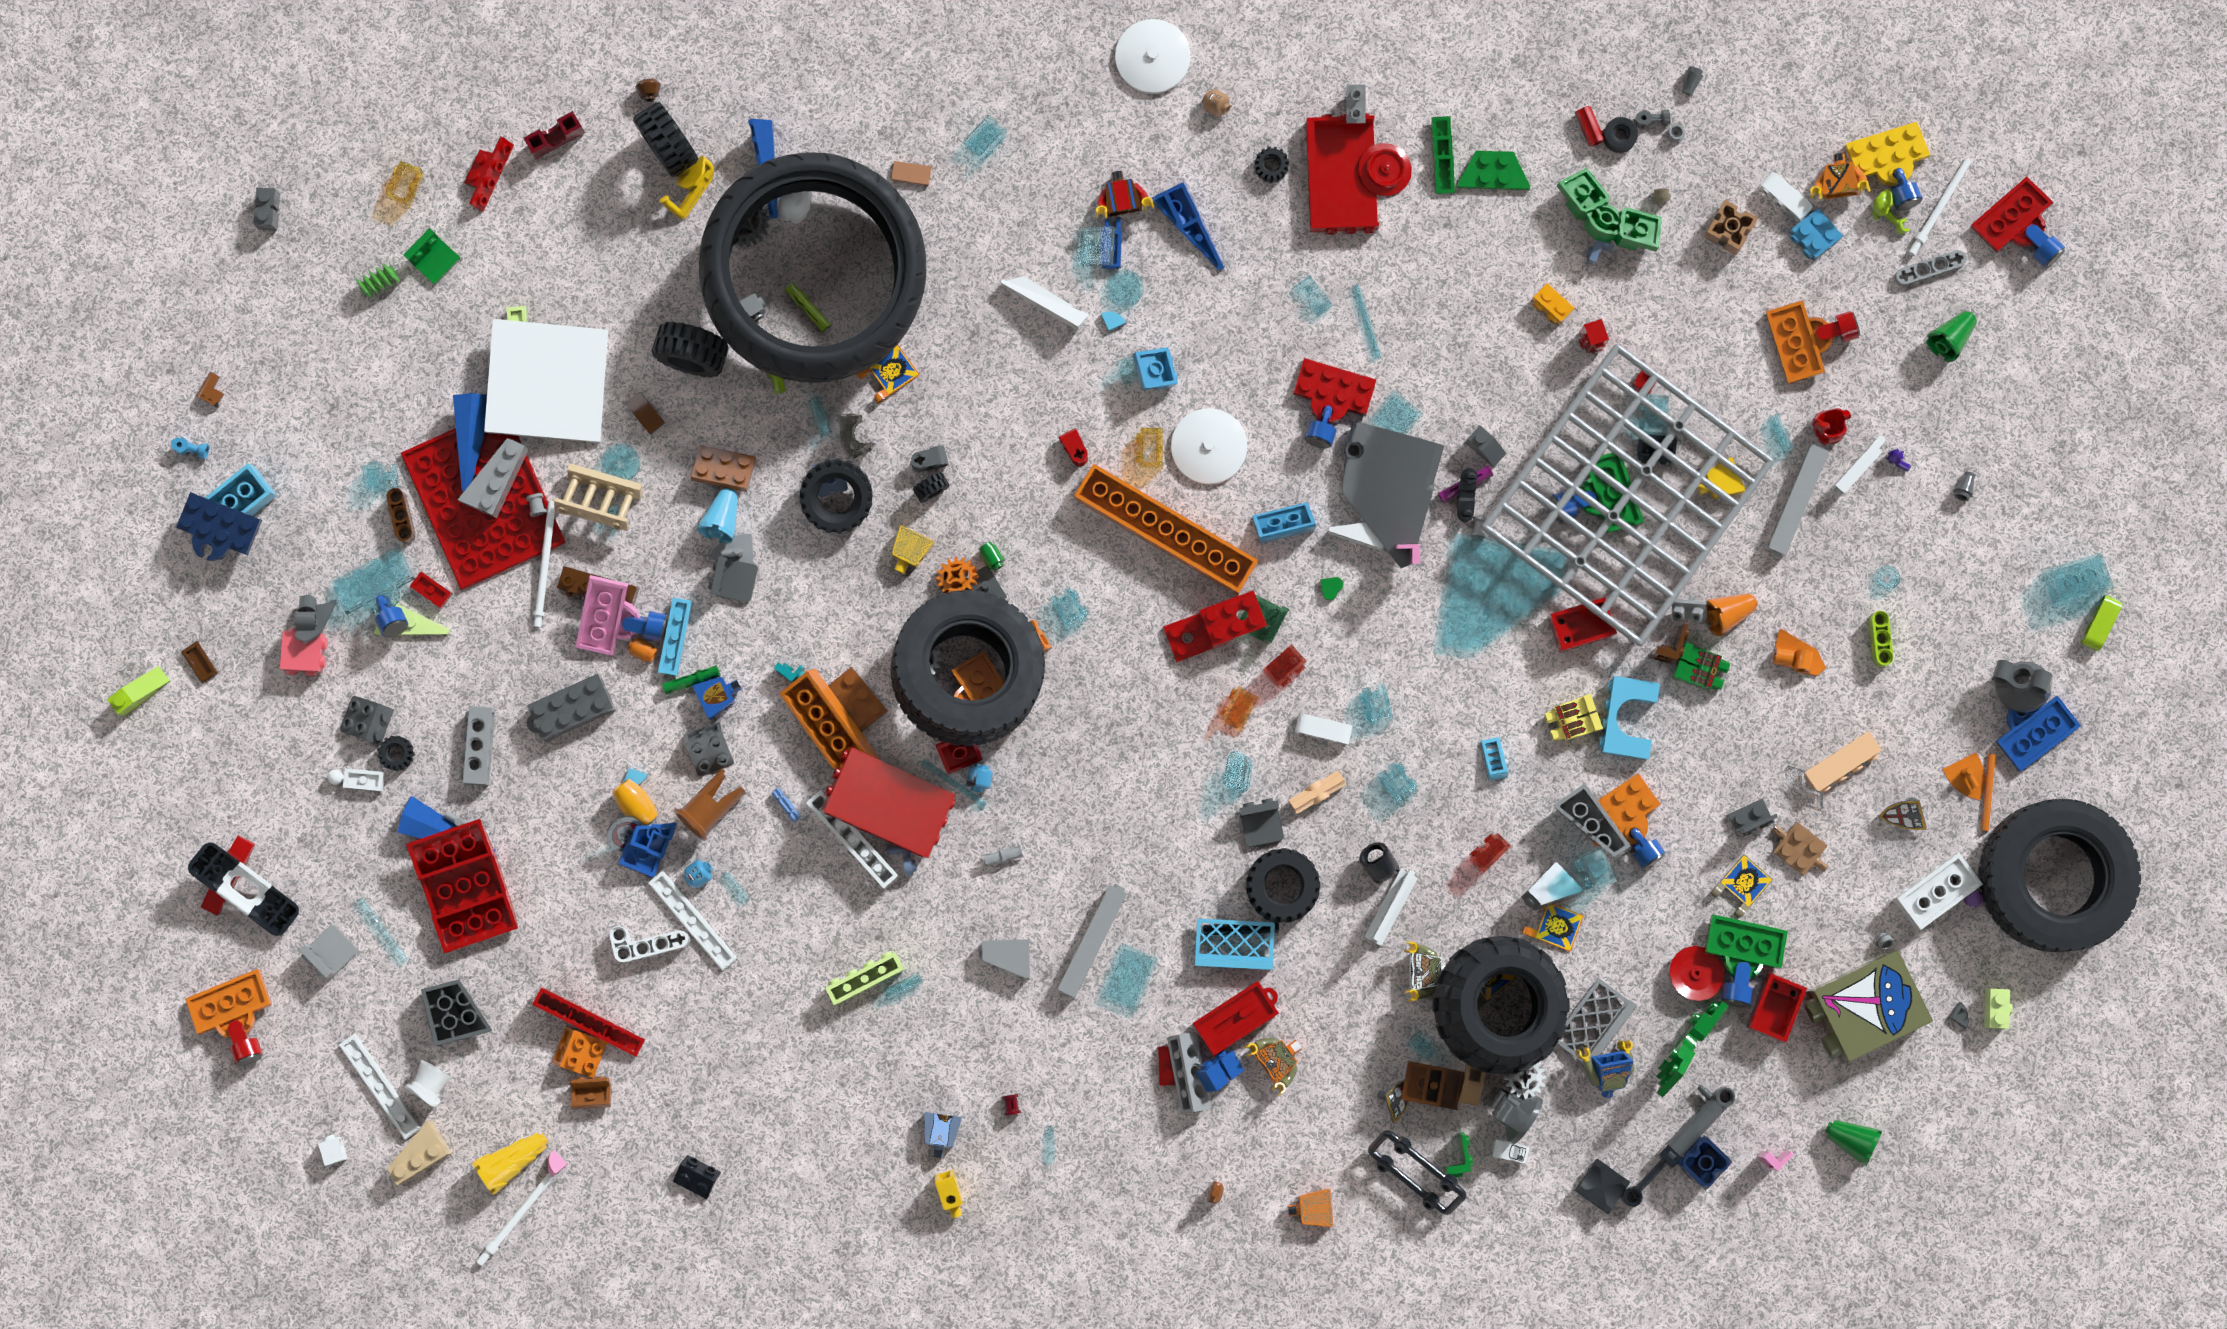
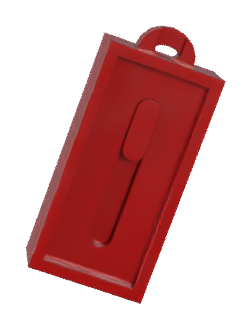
M1256 981L1192 1024L1214 1056L1278 1015L1279 1012L1274 1006L1277 1003L1278 994L1273 988L1266 987L1263 989L1259 981ZM1267 993L1271 994L1272 1000L1269 998Z

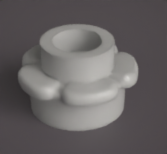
M1679 124L1671 125L1666 132L1669 136L1668 139L1672 142L1682 141L1685 129Z
M1891 933L1879 934L1875 945L1883 951L1890 949L1894 945L1893 935Z

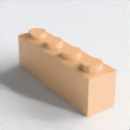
M1868 731L1802 773V776L1814 793L1820 791L1822 794L1831 788L1830 784L1834 781L1838 784L1846 779L1847 776L1845 774L1852 771L1855 773L1863 767L1861 765L1863 762L1868 760L1870 763L1878 758L1877 753L1882 750Z

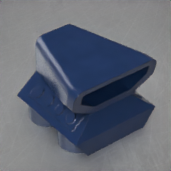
M1703 1135L1677 1164L1694 1183H1697L1706 1191L1727 1170L1732 1161L1708 1137Z

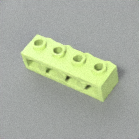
M889 951L880 956L881 960L875 963L871 960L863 965V969L859 971L854 969L846 973V978L842 980L836 978L828 983L829 986L825 989L833 1005L836 1006L905 971L897 953Z

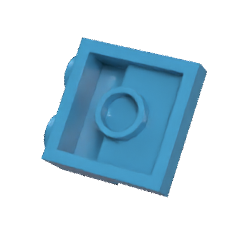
M1819 208L1804 218L1789 232L1791 234L1790 239L1795 244H1799L1803 248V254L1813 261L1843 237Z
M1168 347L1132 354L1142 391L1167 389L1178 384L1177 373L1172 363L1173 358Z

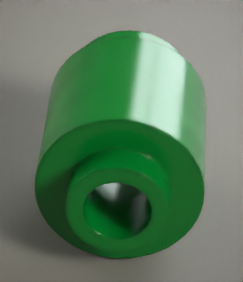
M987 542L978 549L979 555L988 570L993 569L997 571L1004 566L1003 562L1005 559L997 546L993 545L992 542Z

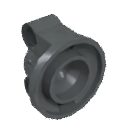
M1998 660L1992 680L1996 684L1999 700L2006 708L2015 712L2028 713L2038 710L2048 701L2051 696V680L2053 675L2042 666L2033 662L2020 661L2013 664L2006 660ZM2021 676L2031 677L2029 682L2025 684H2018L2014 681Z
M1499 1088L1489 1105L1494 1109L1492 1114L1495 1116V1119L1505 1125L1506 1139L1509 1143L1516 1144L1527 1133L1541 1110L1543 1099L1533 1096L1522 1100L1516 1095Z

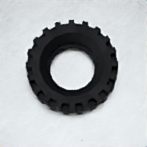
M838 458L836 460L827 459L825 462L817 463L815 467L809 470L801 483L799 500L802 512L807 517L808 522L814 524L818 530H825L826 533L837 532V534H842L844 531L850 532L854 527L860 526L862 521L869 515L870 508L872 507V486L868 476L858 465L855 466L851 461H843ZM833 478L845 480L850 484L854 492V501L851 506L840 513H833L824 509L818 498L821 485Z

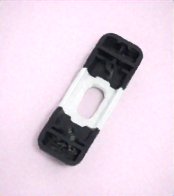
M213 842L205 843L188 864V871L193 877L274 936L282 935L299 914V907L294 901ZM235 876L244 877L256 886L258 894L251 900L246 899L231 887V880Z

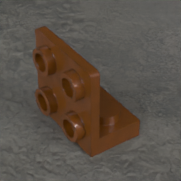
M1684 622L1679 626L1673 648L1661 644V646H1657L1652 650L1650 658L1671 665L1678 661L1679 658L1681 659L1685 649L1682 647L1684 640H1687L1690 629H1687L1688 623Z

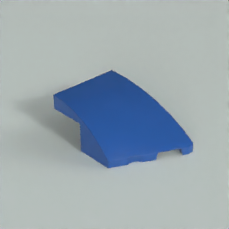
M677 823L635 826L622 850L617 865L654 878L668 843L672 840Z

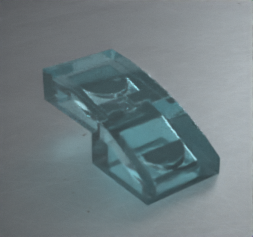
M1308 275L1294 285L1295 289L1317 317L1333 306L1311 275Z

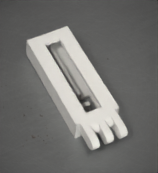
M1879 436L1831 488L1833 492L1839 497L1846 493L1882 453L1879 448L1885 442V437Z

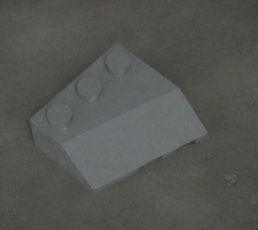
M460 979L421 989L436 1047L493 1031Z

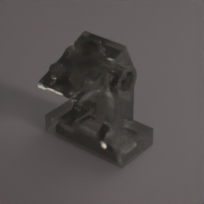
M858 413L837 414L841 446L846 455L857 458L864 454V450L872 451L871 447L875 443H860L855 438L856 426L859 423H863L862 415Z

